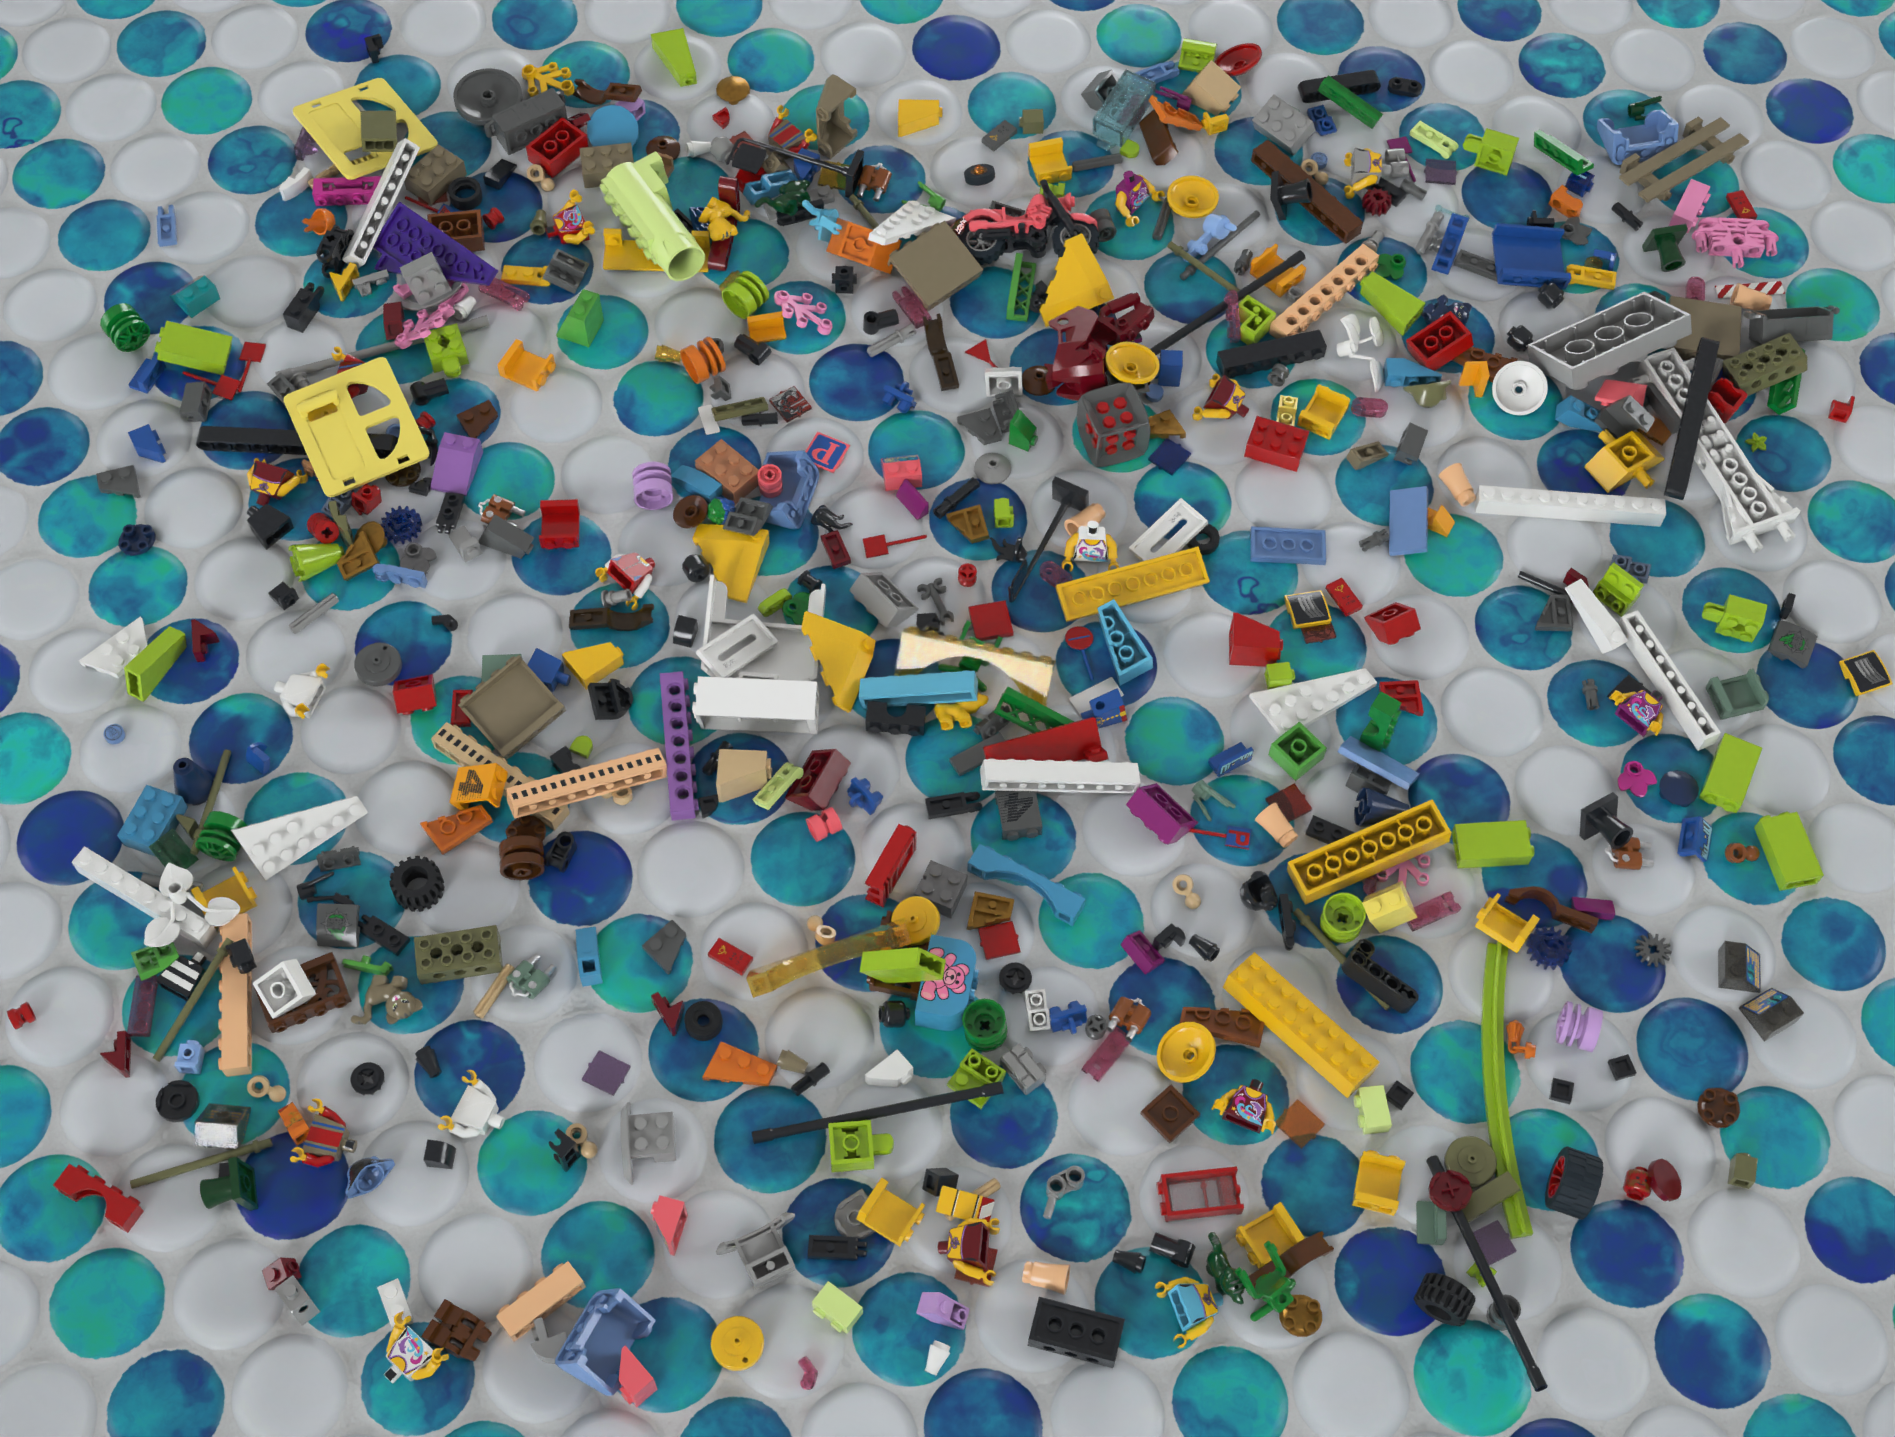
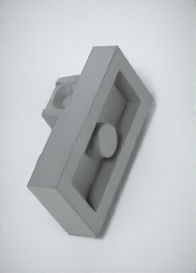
M387 269L354 279L352 280L354 288L358 289L362 297L372 294L370 284L382 285L387 283L386 280L389 279Z

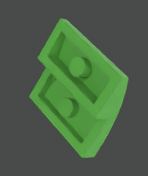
M173 942L161 947L148 946L131 952L141 981L163 971L179 957Z

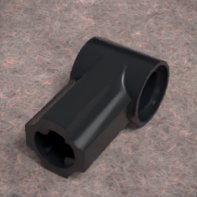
M896 309L879 313L874 311L866 312L863 319V331L866 334L874 335L879 329L899 324Z
M745 334L738 335L734 342V347L748 355L750 361L758 366L772 352L766 343H758Z
M444 378L429 383L418 381L410 386L412 397L418 406L428 404L432 398L449 394Z
M1156 1232L1149 1251L1170 1259L1173 1264L1179 1267L1188 1268L1196 1247L1189 1241L1182 1239L1174 1240Z

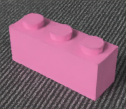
M1691 179L1672 216L1669 226L1686 224L1688 228L1686 233H1689L1691 227L1695 228L1699 220L1697 215L1701 216L1705 208L1703 203L1707 204L1711 194L1708 192L1711 186Z

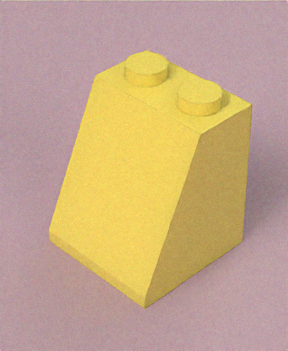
M1403 881L1365 896L1362 902L1369 921L1380 933L1418 918Z

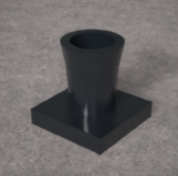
M1279 171L1272 172L1270 200L1279 221L1286 220L1287 204L1312 203V186L1308 178L1284 185Z
M1614 792L1581 809L1579 836L1584 841L1600 832L1612 849H1619L1631 839L1633 829L1617 818L1618 796Z

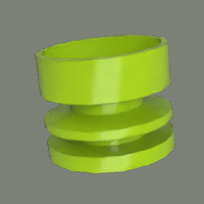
M743 271L739 277L735 278L734 282L730 283L722 291V299L733 314L739 318L747 319L769 299V292L758 276L752 272Z
M1350 893L1332 895L1326 901L1320 917L1322 933L1335 943L1345 944L1357 938L1366 919V911L1362 901Z

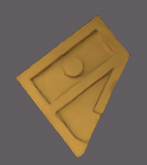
M1170 409L1148 417L1150 439L1157 437L1169 438V435H1180V438H1186L1185 430Z
M980 504L946 514L947 520L972 544L990 539Z
M364 531L358 534L357 540L348 547L346 554L337 562L340 572L346 581L373 568L375 564H379V560Z
M975 891L967 930L1010 921L1014 899Z

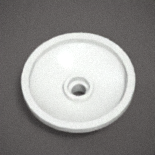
M1515 361L1502 367L1496 374L1492 384V394L1496 404L1506 413L1518 416L1527 415L1537 410L1544 402L1548 390L1547 380L1541 369L1526 361ZM1521 387L1522 392L1517 393L1515 388Z

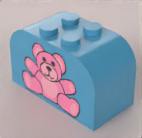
M931 934L928 952L946 959L943 980L921 981L915 1009V1026L952 1031L963 1025L962 1017L964 1010L975 1000L974 995L979 979V970L976 969V953L973 947L963 940Z

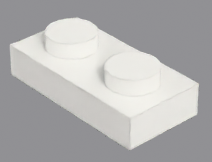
M398 1278L377 1287L392 1328L395 1325L394 1316L399 1312L403 1311V1321L409 1315L411 1316V1321L414 1320Z

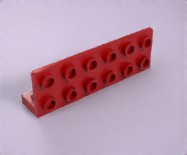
M1095 717L983 747L985 759L1071 760L1073 762L1082 759L1100 762L1108 759L1107 751L1101 747Z

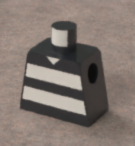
M196 952L191 960L179 956L156 978V981L161 988L187 1002L206 972L201 966L207 958L199 952Z

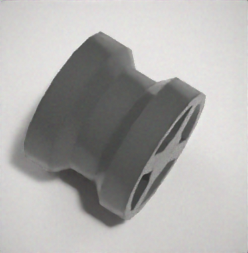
M1275 364L1272 367V372L1267 376L1268 381L1274 386H1282L1285 383V379L1289 376V369L1282 364Z
M1095 1014L1087 1019L1085 1032L1089 1038L1098 1040L1105 1035L1107 1023L1104 1017Z

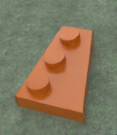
M1153 95L1149 98L1148 101L1158 114L1159 120L1164 124L1169 123L1176 127H1185L1188 130L1200 131L1203 125L1196 115L1181 108L1176 110L1166 101L1163 103L1158 102L1157 97Z
M482 805L458 811L455 815L438 817V820L421 822L420 825L441 854L444 855L493 823V819Z
M721 1041L702 1079L769 1086L777 1070V1065Z

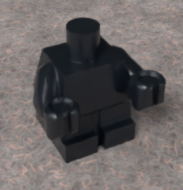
M936 613L917 614L916 625L923 646L929 647L931 641L936 639L945 641L944 633L937 632L940 631V620Z

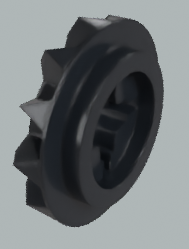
M1016 962L1009 963L1001 969L999 981L1005 991L1012 994H1022L1023 991L1029 988L1032 982V975L1025 965ZM1015 972H1017L1018 979L1021 980H1018L1017 983L1013 985V980L1009 978H1013Z
M367 1062L360 1064L351 1074V1085L356 1093L358 1092L364 1096L365 1094L373 1095L377 1090H381V1086L385 1082L384 1072L375 1063ZM362 1075L367 1077L373 1075L371 1077L373 1084L369 1082L364 1084L365 1080Z

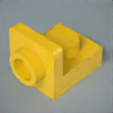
M1208 112L1203 113V119L1201 120L1202 128L1206 130L1208 135L1228 129L1229 117L1227 114L1210 118Z

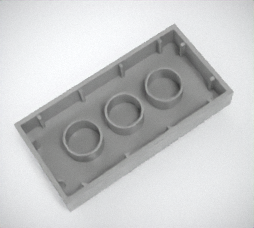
M1642 292L1528 344L1529 362L1545 372V375L1563 382L1568 388L1574 390L1583 389L1589 385V381L1599 376L1613 375L1618 372L1619 367L1627 363L1643 361L1653 351L1675 346L1677 340L1692 334L1691 314L1646 292Z

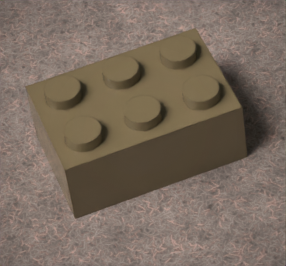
M631 143L580 148L585 188L600 187L601 180L615 166L625 162L634 163Z
M438 144L409 170L404 181L406 190L432 206L448 192L452 181L467 175L464 161Z

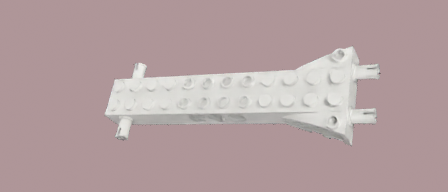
M1674 347L1649 355L1647 359L1640 362L1637 369L1640 376L1629 379V382L1645 385L1655 384L1681 419L1691 378L1690 370H1693L1695 358L1683 361ZM1707 398L1694 460L1721 501L1727 533L1726 538L1729 541V545L1746 541L1752 553L1759 552L1763 545L1756 536L1778 529L1785 542L1792 540L1796 535L1789 524L1795 522L1801 510L1797 507H1791L1786 502L1787 499L1784 496H1778L1774 492L1775 488L1755 472Z

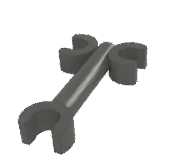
M937 578L928 585L920 584L917 586V591L926 592L921 594V599L926 600L931 595L940 613L941 625H945L944 618L946 617L950 618L951 622H954L953 613L946 610L939 594L946 592V586H938L942 584V578Z

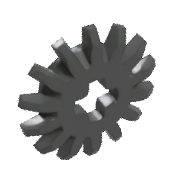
M1648 933V938L1641 935L1640 937L1643 941L1638 939L1636 941L1640 946H1634V949L1640 950L1636 956L1643 957L1640 960L1642 963L1645 960L1648 961L1647 966L1649 967L1651 963L1658 967V962L1665 965L1664 959L1670 960L1666 954H1671L1672 951L1665 949L1670 947V944H1663L1666 940L1665 938L1659 941V934H1655V938L1652 937L1651 933ZM1655 945L1659 953L1654 952V954H1651L1648 946L1652 947Z

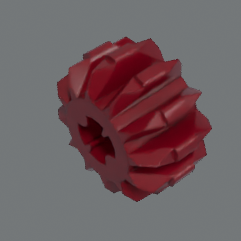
M1375 187L1372 190L1368 189L1362 199V209H1366V213H1371L1372 216L1375 214L1379 217L1382 214L1386 215L1392 204L1391 195H1388V191H1382V188L1379 190Z

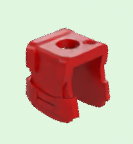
M1720 378L1714 383L1711 391L1708 393V400L1723 423H1727L1748 395L1741 388L1736 389L1727 378Z

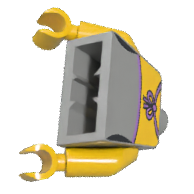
M1354 148L1353 154L1350 152L1345 154L1346 159H1344V163L1346 166H1351V184H1353V187L1350 185L1344 187L1345 197L1352 199L1355 195L1354 191L1358 192L1367 186L1379 183L1381 175H1390L1391 165L1382 164V155L1380 153L1373 152L1368 148Z

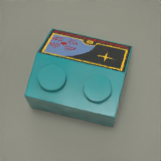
M205 275L198 276L170 295V298L191 318L220 300L216 286Z

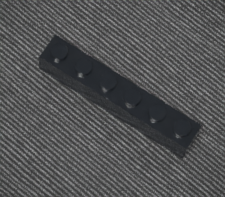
M1315 330L1218 351L1216 363L1221 376L1226 375L1228 378H1234L1257 371H1267L1275 364L1287 366L1313 359L1318 360L1325 356L1327 345L1321 331Z

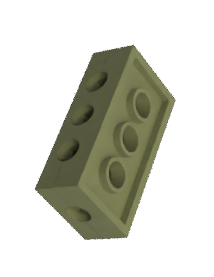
M1790 333L1722 361L1723 376L1731 381L1736 389L1741 388L1748 396L1807 371V355Z
M497 925L414 937L416 970L421 985L500 973L503 969L500 934Z

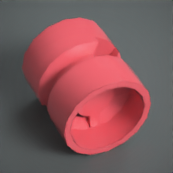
M773 464L762 466L758 471L759 491L764 497L775 498L783 491L781 470Z
M832 807L821 811L820 816L815 814L806 819L808 829L816 842L828 837V833L834 834L842 830L841 821Z

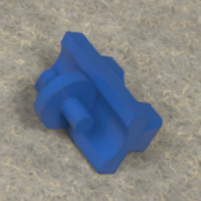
M905 381L902 385L896 383L895 388L888 385L884 386L885 394L882 399L884 404L892 407L895 399L899 400L897 409L905 414L911 407L915 408L917 403L914 402L913 397L909 396L912 395L913 390L909 389L908 382Z
M855 777L851 779V785L847 790L848 796L851 798L849 805L851 807L858 805L869 815L875 813L877 806L882 802L883 795L879 791L871 793L869 791L871 785L866 778L858 780Z
M1077 1000L1070 1002L1068 1009L1061 1011L1058 1006L1049 1009L1050 1027L1053 1033L1069 1029L1072 1035L1076 1034V1027L1082 1026L1087 1021V1008L1085 1004L1080 1005Z

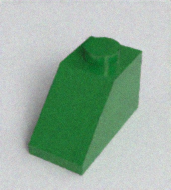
M1017 409L1010 422L1009 444L1029 452L1031 446H1035L1037 443V428L1021 410Z

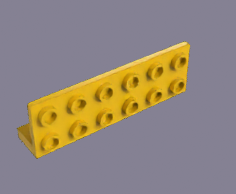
M604 228V270L664 271L658 264H654L651 259L648 260L646 258L643 248L639 249L635 240H623L622 229ZM692 231L691 234L705 253V261L699 272H708V256L711 247L709 231Z

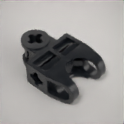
M335 225L331 231H326L316 252L318 260L323 263L322 273L324 277L331 278L330 274L326 273L328 268H334L335 270L332 273L339 274L346 262L342 258L354 235L353 230L340 229L339 226Z

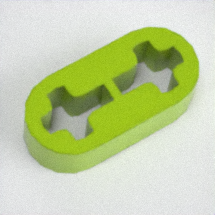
M780 589L763 600L758 606V611L764 617H768L781 609L786 600L792 599V595L787 589Z

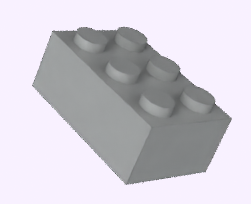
M1274 94L1252 119L1254 128L1293 156L1315 131L1312 120Z

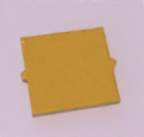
M825 161V162L832 163V164H835V165H838V166H842V167H845V166H848V167H849V166H850V165H846V164H841L840 162L835 163V162ZM822 167L818 186L829 185L830 189L845 190L846 177L842 176L841 173Z

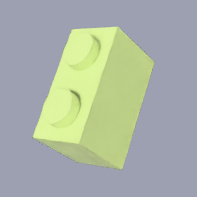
M1384 1085L1358 1088L1356 1095H1354L1355 1108L1359 1109L1358 1125L1359 1128L1363 1129V1134L1389 1132L1392 1123Z
M829 1281L812 1301L813 1312L821 1319L825 1317L831 1321L830 1325L838 1332L844 1331L847 1334L863 1314L862 1306Z

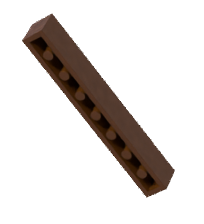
M1266 140L1253 149L1251 161L1270 178L1272 177V172L1279 171L1284 185L1296 183L1307 178L1310 180L1313 193L1312 203L1299 204L1345 244L1361 234L1363 226L1361 219L1356 217L1335 196H1332L1322 185L1317 183L1311 175L1302 170L1299 165L1294 163L1275 144Z

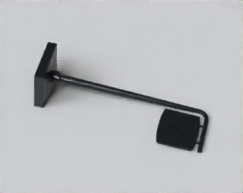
M740 138L735 142L726 161V165H728L730 160H732V167L754 174L759 171L767 151L742 143L739 148L737 147L740 142L745 141L841 173L842 176L846 177L845 197L849 198L857 188L864 164V151L858 149L850 166L842 167L751 139ZM738 149V150L736 151V153H735L734 158L732 159V156H733L735 150Z
M1056 476L1052 481V499L1060 502L1061 505L1030 565L1028 566L1027 560L1024 559L1011 586L1008 587L1010 603L1015 601L1067 508L1072 507L1082 511L1089 506L1088 490Z

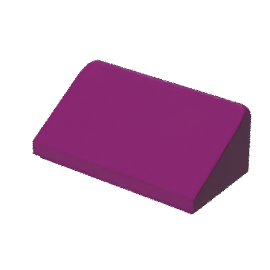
M905 479L896 497L919 520L928 514L929 503L908 479Z
M1571 898L1572 909L1605 920H1613L1615 916V908L1611 900Z
M1140 930L1127 935L1121 943V947L1144 974L1150 973L1165 962L1164 958Z

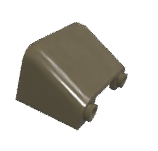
M834 74L826 79L816 107L818 151L829 159H832L857 137V129L854 128L852 130L849 125L851 120L844 116V101L856 95V88Z

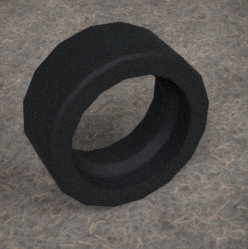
M460 177L449 185L450 202L455 208L465 211L472 210L482 202L481 187L476 179ZM463 189L475 191L469 198H458L455 196L457 192Z

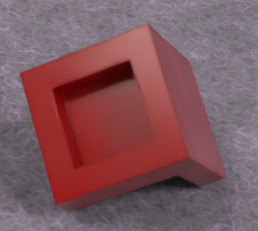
M1851 396L1848 403L1833 400L1828 418L1846 423L1852 413L1855 396Z

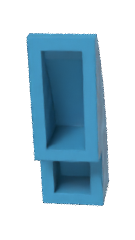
M791 169L761 176L759 181L746 183L743 195L751 205H754L762 197H770L772 199L780 195L779 188L782 185H786L789 181L799 180Z
M682 465L671 475V479L690 494L701 496L709 504L715 497L718 498L723 493L721 483L692 467Z

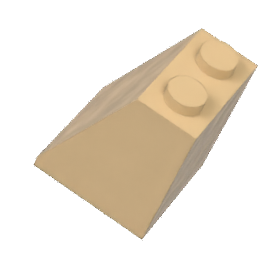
M1211 60L1196 75L1182 95L1192 98L1191 104L1217 116L1221 111L1225 113L1231 106L1229 102H1234L1239 96L1237 92L1241 86Z
M719 749L716 780L719 802H725L762 789L767 784L768 779L772 778L771 758H768L767 751Z

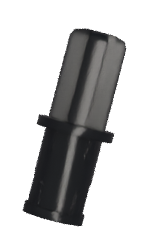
M1619 202L1613 205L1612 211L1622 219V222H1626L1635 231L1641 228L1643 222L1633 215L1632 210L1629 211Z
M759 412V414L742 416L741 422L743 426L760 425V427L764 424H778L777 412L764 414Z
M723 741L718 749L710 754L711 758L702 768L704 774L711 776L717 769L719 749H733L729 742Z
M821 1062L810 1072H805V1076L792 1085L791 1090L796 1096H799L809 1087L816 1086L820 1079L830 1073L828 1066Z

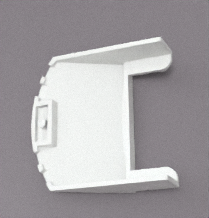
M710 575L703 646L743 621L725 619L728 590L723 582L715 580L714 575ZM821 584V590H814L810 594L808 612L824 617L825 584ZM762 622L778 640L777 645L727 677L813 681L817 679L819 660L815 661L809 647L813 645L808 634L804 636L801 629L802 625ZM749 636L722 655H719L718 660H726L755 641V638ZM701 660V669L709 676L716 677Z

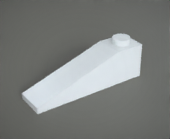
M1582 579L1565 587L1602 654L1612 651L1628 641L1619 624Z

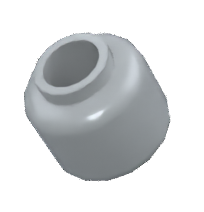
M725 136L716 137L711 141L710 152L719 162H726L734 144Z

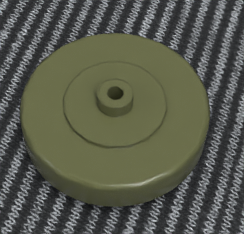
M1464 1136L1450 1144L1445 1153L1444 1165L1446 1171L1453 1170L1463 1174L1469 1180L1471 1188H1476L1490 1181L1496 1171L1497 1159L1493 1149L1487 1142L1474 1136Z

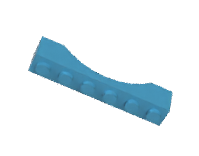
M979 844L968 861L967 871L983 880L1007 879L1017 881L1032 888L1046 900L1056 918L1071 926L1075 924L1084 909L1085 898L1080 893L1069 891L1061 883H1054L1048 880L1045 875L1031 871L1029 867L1014 862L1007 855H1000L990 846Z

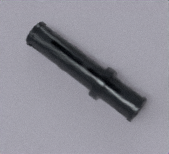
M972 477L952 495L945 497L944 501L933 509L934 515L941 519L950 510H954L961 501L980 487L979 481Z

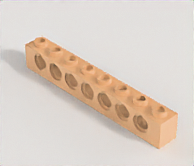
M1362 244L1271 322L1269 334L1278 339L1299 334L1301 331L1304 332L1310 323L1317 321L1324 311L1330 310L1336 301L1339 302L1346 292L1352 291L1364 276L1376 270L1379 255L1365 244Z

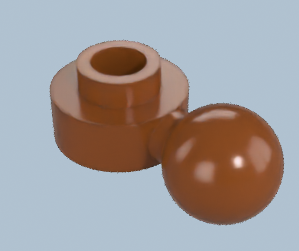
M1730 843L1725 849V857L1731 863H1741L1745 859L1755 861L1760 856L1759 849L1753 845L1745 848L1741 843Z

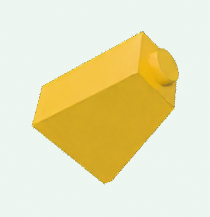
M899 99L898 137L939 125V117H942V107H939V100Z
M611 642L572 650L562 654L564 665L586 690L589 683L599 682L624 665L622 650L618 646L615 648Z

